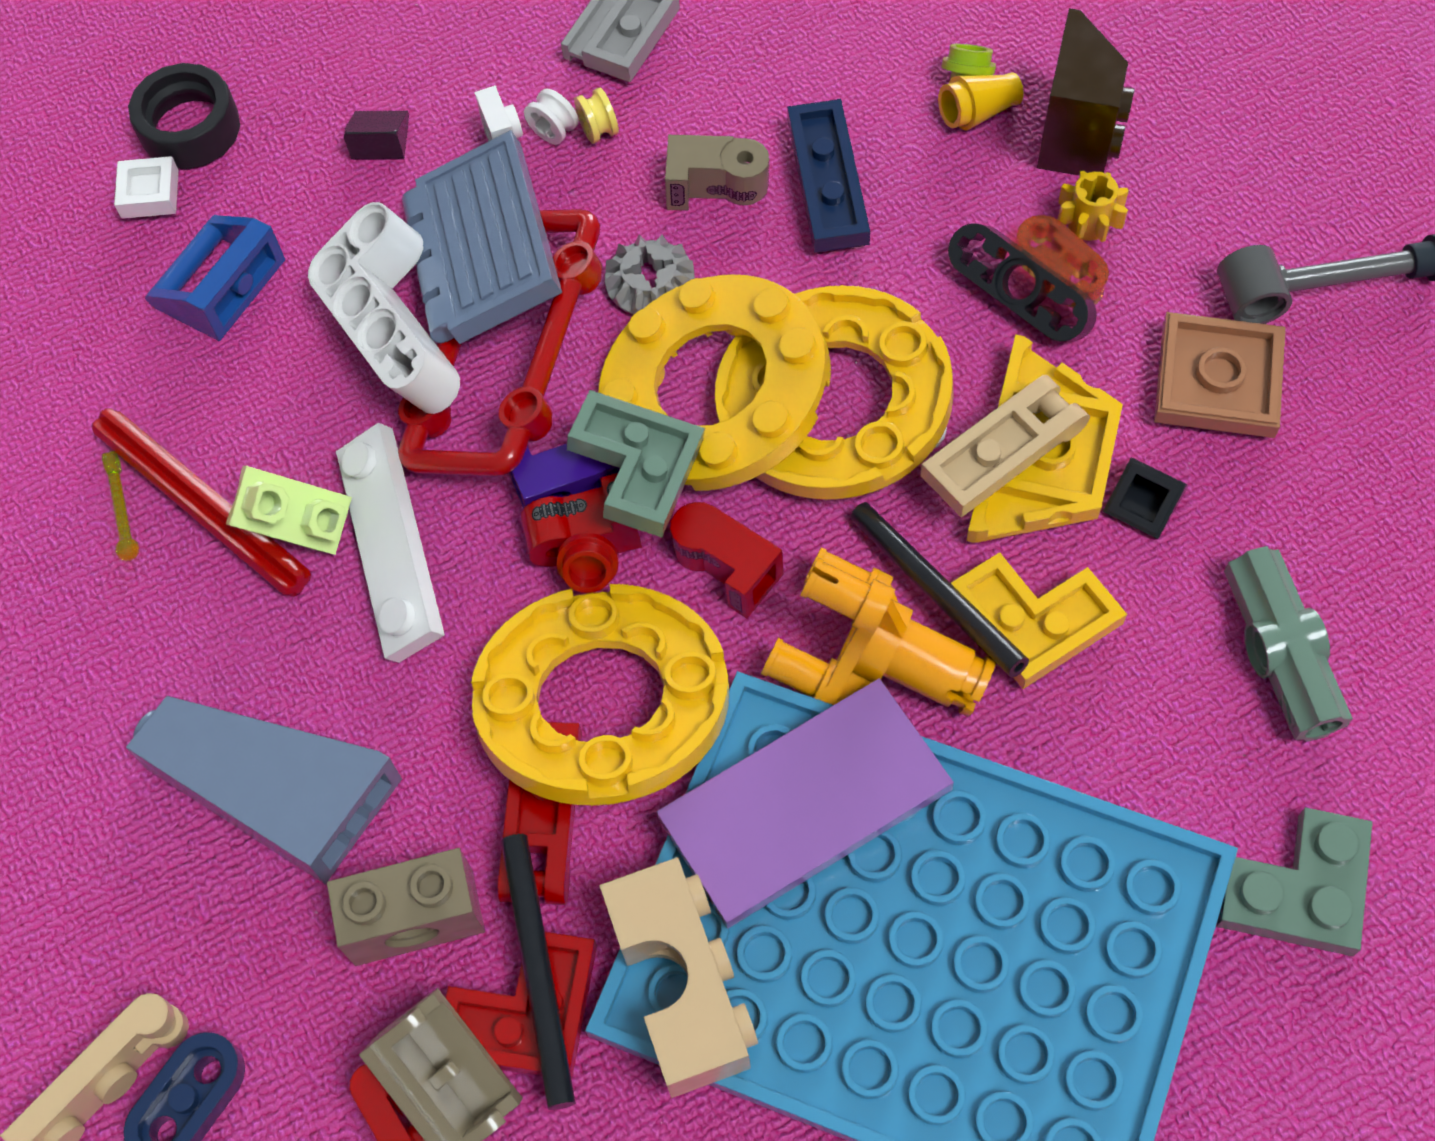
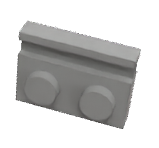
M591 0L561 42L564 59L569 61L573 57L581 59L586 67L631 82L679 11V0Z

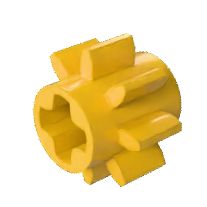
M1080 171L1079 179L1075 186L1070 184H1062L1058 200V203L1061 205L1057 220L1058 225L1068 224L1069 230L1075 235V240L1077 241L1080 239L1088 241L1098 239L1101 242H1105L1110 226L1116 229H1123L1128 213V209L1125 208L1129 192L1128 188H1118L1116 181L1109 172L1086 173L1085 171Z

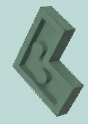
M589 390L568 434L567 450L620 468L604 503L603 518L662 538L698 455L705 428Z
M1305 807L1298 816L1293 869L1235 857L1218 916L1217 927L1352 957L1361 950L1373 821Z

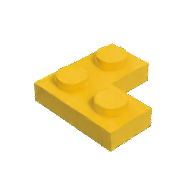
M1000 552L951 582L964 597L1029 659L1025 670L1018 676L1013 677L1022 689H1025L1123 625L1127 616L1124 609L1088 567L1040 598L1033 594Z

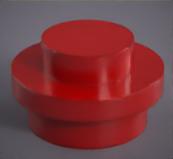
M579 533L566 539L560 546L557 553V570L561 578L572 589L582 593L597 592L606 587L615 577L619 564L618 552L613 543L602 535Z

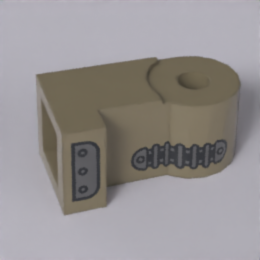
M668 134L665 174L667 210H689V198L727 199L738 205H751L760 201L767 194L769 187L768 150L760 142L747 138Z

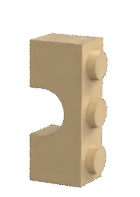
M677 857L599 885L626 965L630 966L650 958H666L679 964L688 975L686 988L682 996L673 1005L644 1016L671 1098L751 1069L747 1048L758 1044L757 1036L745 1004L732 1007L723 982L734 978V973L722 939L717 938L708 942L700 917L711 914V910L698 874L685 878L679 858Z

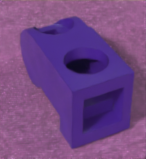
M567 444L535 455H531L527 446L520 464L513 471L509 472V475L524 509L532 501L550 496L565 497L602 487L600 478L616 474L620 468L568 451Z

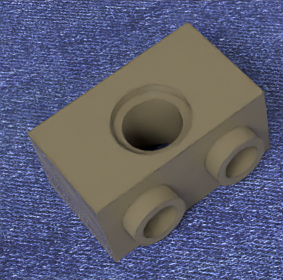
M460 847L327 882L337 947L355 966L485 933L473 870Z

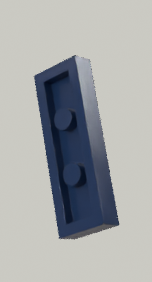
M836 99L787 106V121L814 253L870 245L871 231L842 100Z

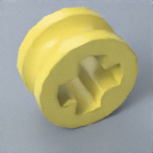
M602 88L594 89L592 97L589 99H585L583 95L574 97L578 119L584 133L592 144L599 142L600 136L603 133H608L610 136L619 133L613 107Z

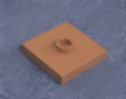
M1166 312L1162 328L1154 422L1275 438L1280 428L1286 327Z

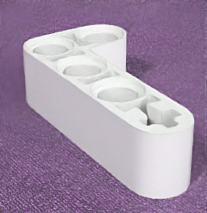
M372 202L359 209L315 255L308 269V279L310 285L382 382L425 413L435 414L450 406L457 397L460 388L459 374L393 290L395 285L420 259L423 251V239L417 231L380 202Z

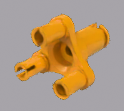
M821 547L807 574L800 596L805 599L807 597L853 620L851 630L837 660L831 658L829 663H826L777 638L761 671V675L769 676L812 698L832 705L837 704L879 678L881 680L884 676L946 707L953 704L959 707L960 714L969 717L975 708L976 703H974V700L977 702L981 700L996 663L988 656H985L983 659L975 656L976 651L912 620L913 609L900 604L894 592L895 588H892L891 585L893 576L874 567L871 572L864 570L827 552V549Z

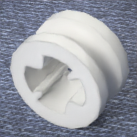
M546 88L538 94L537 102H531L525 107L524 116L528 125L540 138L548 143L557 145L565 139L566 131H572L578 125L579 120L575 109L567 99L558 92Z

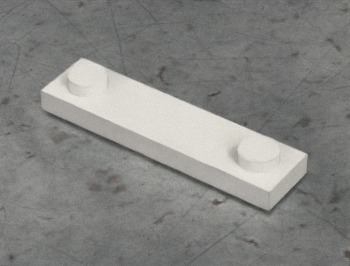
M377 423L337 450L336 454L346 495L352 497L349 509L384 658L400 663L445 636L399 458L393 428Z

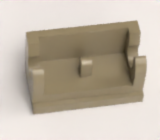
M438 988L381 1030L359 1054L425 1141H483L506 1122L503 1117L516 1108L523 1099Z

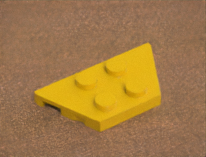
M1015 334L998 407L1040 376L1048 375L1060 386L1059 395L1069 405L1077 403L1090 415V419L1082 431L1067 442L1062 441L973 509L966 540L968 542L978 543L1098 519L1102 507L1123 404L1102 389L1087 385L1080 374L1061 362L1056 368L1031 350L1033 342L1025 336ZM1042 412L1033 413L1043 424L1049 420Z

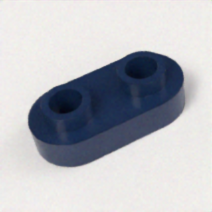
M210 1032L193 1035L182 1042L129 1112L124 1125V1141H159V1129L170 1120H174L177 1125L176 1134L171 1141H202L243 1082L245 1061L237 1046L225 1037ZM219 1061L221 1072L218 1078L212 1083L203 1084L202 1072L204 1068L211 1062Z

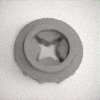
M639 234L634 244L629 246L618 244L616 255L612 259L606 260L605 286L607 293L618 307L631 314H635L645 308L649 303L668 291L685 284L691 279H695L693 260L688 258L683 245L674 246L669 244L663 234L656 241H646ZM648 262L649 265L652 264L653 269L657 271L654 288H651L649 281H646L645 276L641 274L643 263Z

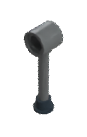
M1435 234L1427 235L1422 242L1407 244L1399 252L1286 269L1282 264H1278L1271 247L1252 245L1236 250L1225 257L1217 267V274L1234 320L1266 324L1281 317L1289 310L1293 302L1290 292L1405 274L1409 279L1427 277L1430 281H1435Z

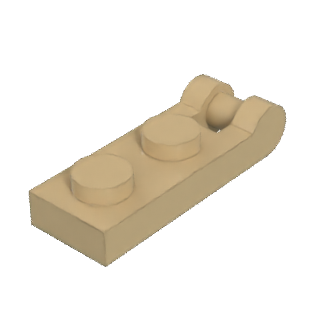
M1042 375L922 463L920 476L962 518L1062 441L1067 442L1079 434L1088 423L1090 415L1077 403L1069 405L1059 395L1060 386L1048 375ZM1042 412L1049 420L1043 424L1033 413Z
M147 993L140 995L0 1136L4 1141H79L85 1131L83 1125L103 1104H110L116 1101L130 1089L137 1078L136 1070L159 1047H175L184 1040L189 1028L188 1018L184 1012L157 994Z

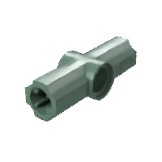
M1268 546L1246 551L1242 556L1228 562L1224 573L1246 623L1244 638L1250 663L1259 677L1269 678L1294 740L1309 742L1328 737L1330 734L1347 727L1353 718L1328 663L1330 643L1325 625L1320 615L1314 609L1304 608L1279 549L1272 550Z

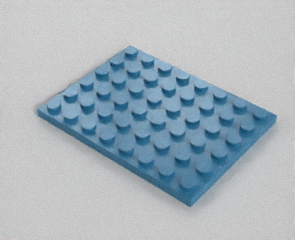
M737 671L729 689V705L725 723L711 749L698 763L686 793L833 705ZM921 736L954 782L952 791L728 929L707 897L711 914L700 917L708 942L717 938L722 939L734 973V978L723 982L732 1007L745 1004L758 1040L757 1045L747 1048L751 1069L709 1084L710 1086L847 1141H1154L1238 848ZM668 835L655 865L678 857L685 878L693 876ZM620 948L585 1030L586 1034L595 1040L660 1065L644 1016L670 1007L682 996L688 980L686 971L676 962L666 958H650L627 966Z

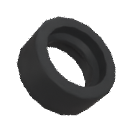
M179 63L162 67L146 76L134 89L128 105L130 123L151 158L172 156L177 168L180 169L204 166L223 156L236 141L241 126L238 109L228 85L218 72L201 64ZM205 101L214 105L212 112L205 120L190 129L171 132L161 131L156 128L160 118L168 110L180 103Z

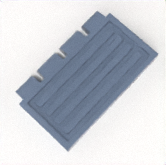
M512 130L415 179L417 187L407 191L402 196L406 223L417 231L423 239V251L416 263V270L422 299L425 304L424 308L430 337L433 341L444 343L455 338L461 344L562 293L523 149Z

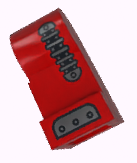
M618 473L601 477L602 487L565 497L550 496L540 498L524 507L521 512V522L528 556L533 564L543 567L557 566V553L560 546L566 539L579 533H595L604 536L613 543L618 553L642 548L638 529L603 518L604 503Z
M705 502L686 504L677 510L672 517L670 531L677 561L689 570L706 571L723 583L726 589L727 606L748 619L784 575L782 549L721 510Z

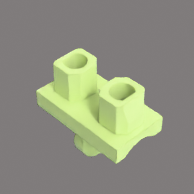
M243 466L236 497L229 512L226 525L336 555L352 497L253 467Z

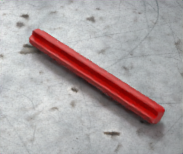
M106 408L100 412L99 418L92 423L93 433L282 594L295 597L303 591L304 586L311 579V573L307 567L271 537L226 525L232 505L123 413L114 411L112 408Z

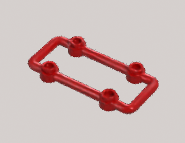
M582 209L540 210L546 233L576 232L573 242L562 246L553 256L562 293L553 297L523 386L510 392L500 404L499 419L507 428L500 450L497 452L423 450L427 438L438 437L449 428L451 424V408L448 406L443 411L435 414L425 413L403 397L398 407V414L405 423L406 428L399 444L398 454L401 464L408 471L425 474L493 477L506 475L520 464L528 442L538 441L548 434L552 427L553 412L544 395L578 296L595 290L602 279V264L594 252L601 226L598 218L593 213ZM455 338L444 343H437L439 349L454 366L462 343L459 344Z

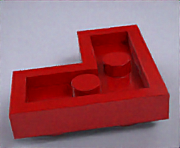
M545 932L572 1079L597 944L595 939ZM522 963L515 996L448 986L446 999L501 1070L542 1076Z

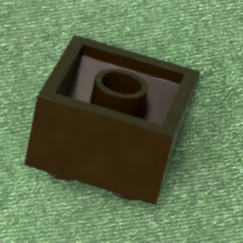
M1071 8L1068 10L1037 164L1038 169L1080 175V171L1104 173L1107 158H1119L1125 125L1116 124V121L1128 122L1135 89L1124 86L1128 61L1081 10Z

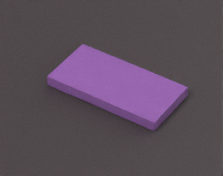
M879 678L656 812L658 820L692 874H698L706 896L728 929L952 791L954 782Z

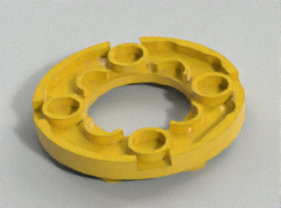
M735 274L691 279L685 284L661 295L645 308L636 312L615 340L605 359L598 393L667 415L660 405L657 394L658 387L663 382L666 363L671 356L673 358L678 356L677 350L686 342L703 334L709 337L713 335L712 332L725 331L732 336H749L763 349L766 359L764 382L753 401L734 417L714 425H697L705 428L704 437L685 485H691L695 491L723 489L746 482L767 472L784 460L802 443L818 419L815 411L820 403L825 386L829 387L831 361L829 350L822 331L809 308L794 293L775 282L760 277Z
M844 285L825 286L795 293L812 312L828 348L847 347L868 353L885 367L892 381V398L884 415L878 421L865 425L857 435L845 440L843 437H837L836 440L822 441L806 436L790 455L756 478L771 487L795 496L824 500L857 497L887 487L909 474L927 458L938 444L948 425L952 412L954 393L952 366L946 345L941 336L937 337L933 330L921 319V312L900 298L871 288ZM746 335L734 337L723 355L715 382V403L719 422L734 417L750 404L764 382L766 359L763 349L751 337Z
M609 584L610 592H595L574 596L573 589L571 588L544 597L516 613L498 629L484 647L476 663L471 681L473 688L472 716L479 741L491 762L504 776L528 792L556 802L574 805L594 806L627 802L664 789L680 779L703 759L715 743L725 723L729 705V681L723 649L713 630L694 610L682 602L652 589L626 584ZM596 648L623 649L643 657L659 672L664 686L661 704L649 722L640 728L635 726L631 730L632 734L619 738L612 735H602L588 742L577 741L571 734L565 736L556 732L541 715L538 702L542 684L556 666L575 654Z

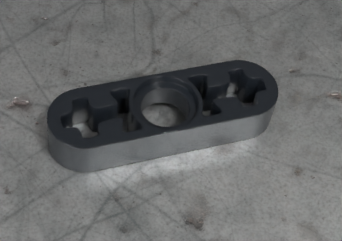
M971 223L960 227L953 234L948 247V255L953 267L1044 335L1056 341L1072 342L1084 338L1091 332L1096 322L1097 312L1095 304L1089 295L997 229L987 225ZM985 238L986 240L982 246L983 250L993 258L1003 261L997 268L985 261L973 260L969 262L973 255V252L967 247L971 240L982 241ZM1025 265L1035 275V287L1028 297L1017 299L1009 290L1008 279L1014 269ZM1051 284L1055 286L1052 291H1050ZM1046 297L1062 305H1071L1075 302L1076 305L1072 313L1078 318L1077 324L1075 326L1063 325L1059 328L1057 326L1061 320L1059 313L1049 306L1039 304ZM1039 305L1038 310H1037V313H1036V312L1034 311V308Z

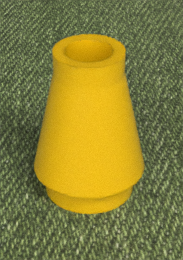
M1014 72L1003 75L954 76L949 81V84L943 85L939 90L938 105L941 116L950 128L959 127L965 131L970 130L1007 108L1021 104L1024 96L1023 85L1019 76Z

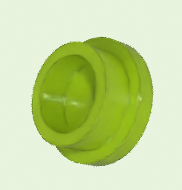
M951 44L948 57L942 58L941 67L951 71L952 78L954 76L995 74L996 64L991 62L993 50L990 48L971 44Z

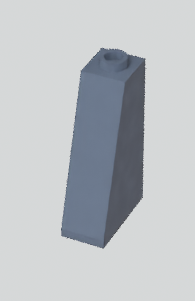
M166 696L156 710H152L142 717L134 730L133 739L126 746V749L147 770L325 885L402 780L391 759L380 751Z

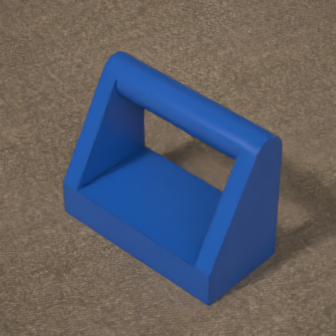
M212 215L147 293L145 299L155 309L220 342L286 259L271 226L255 218ZM221 240L231 244L193 292L180 291Z

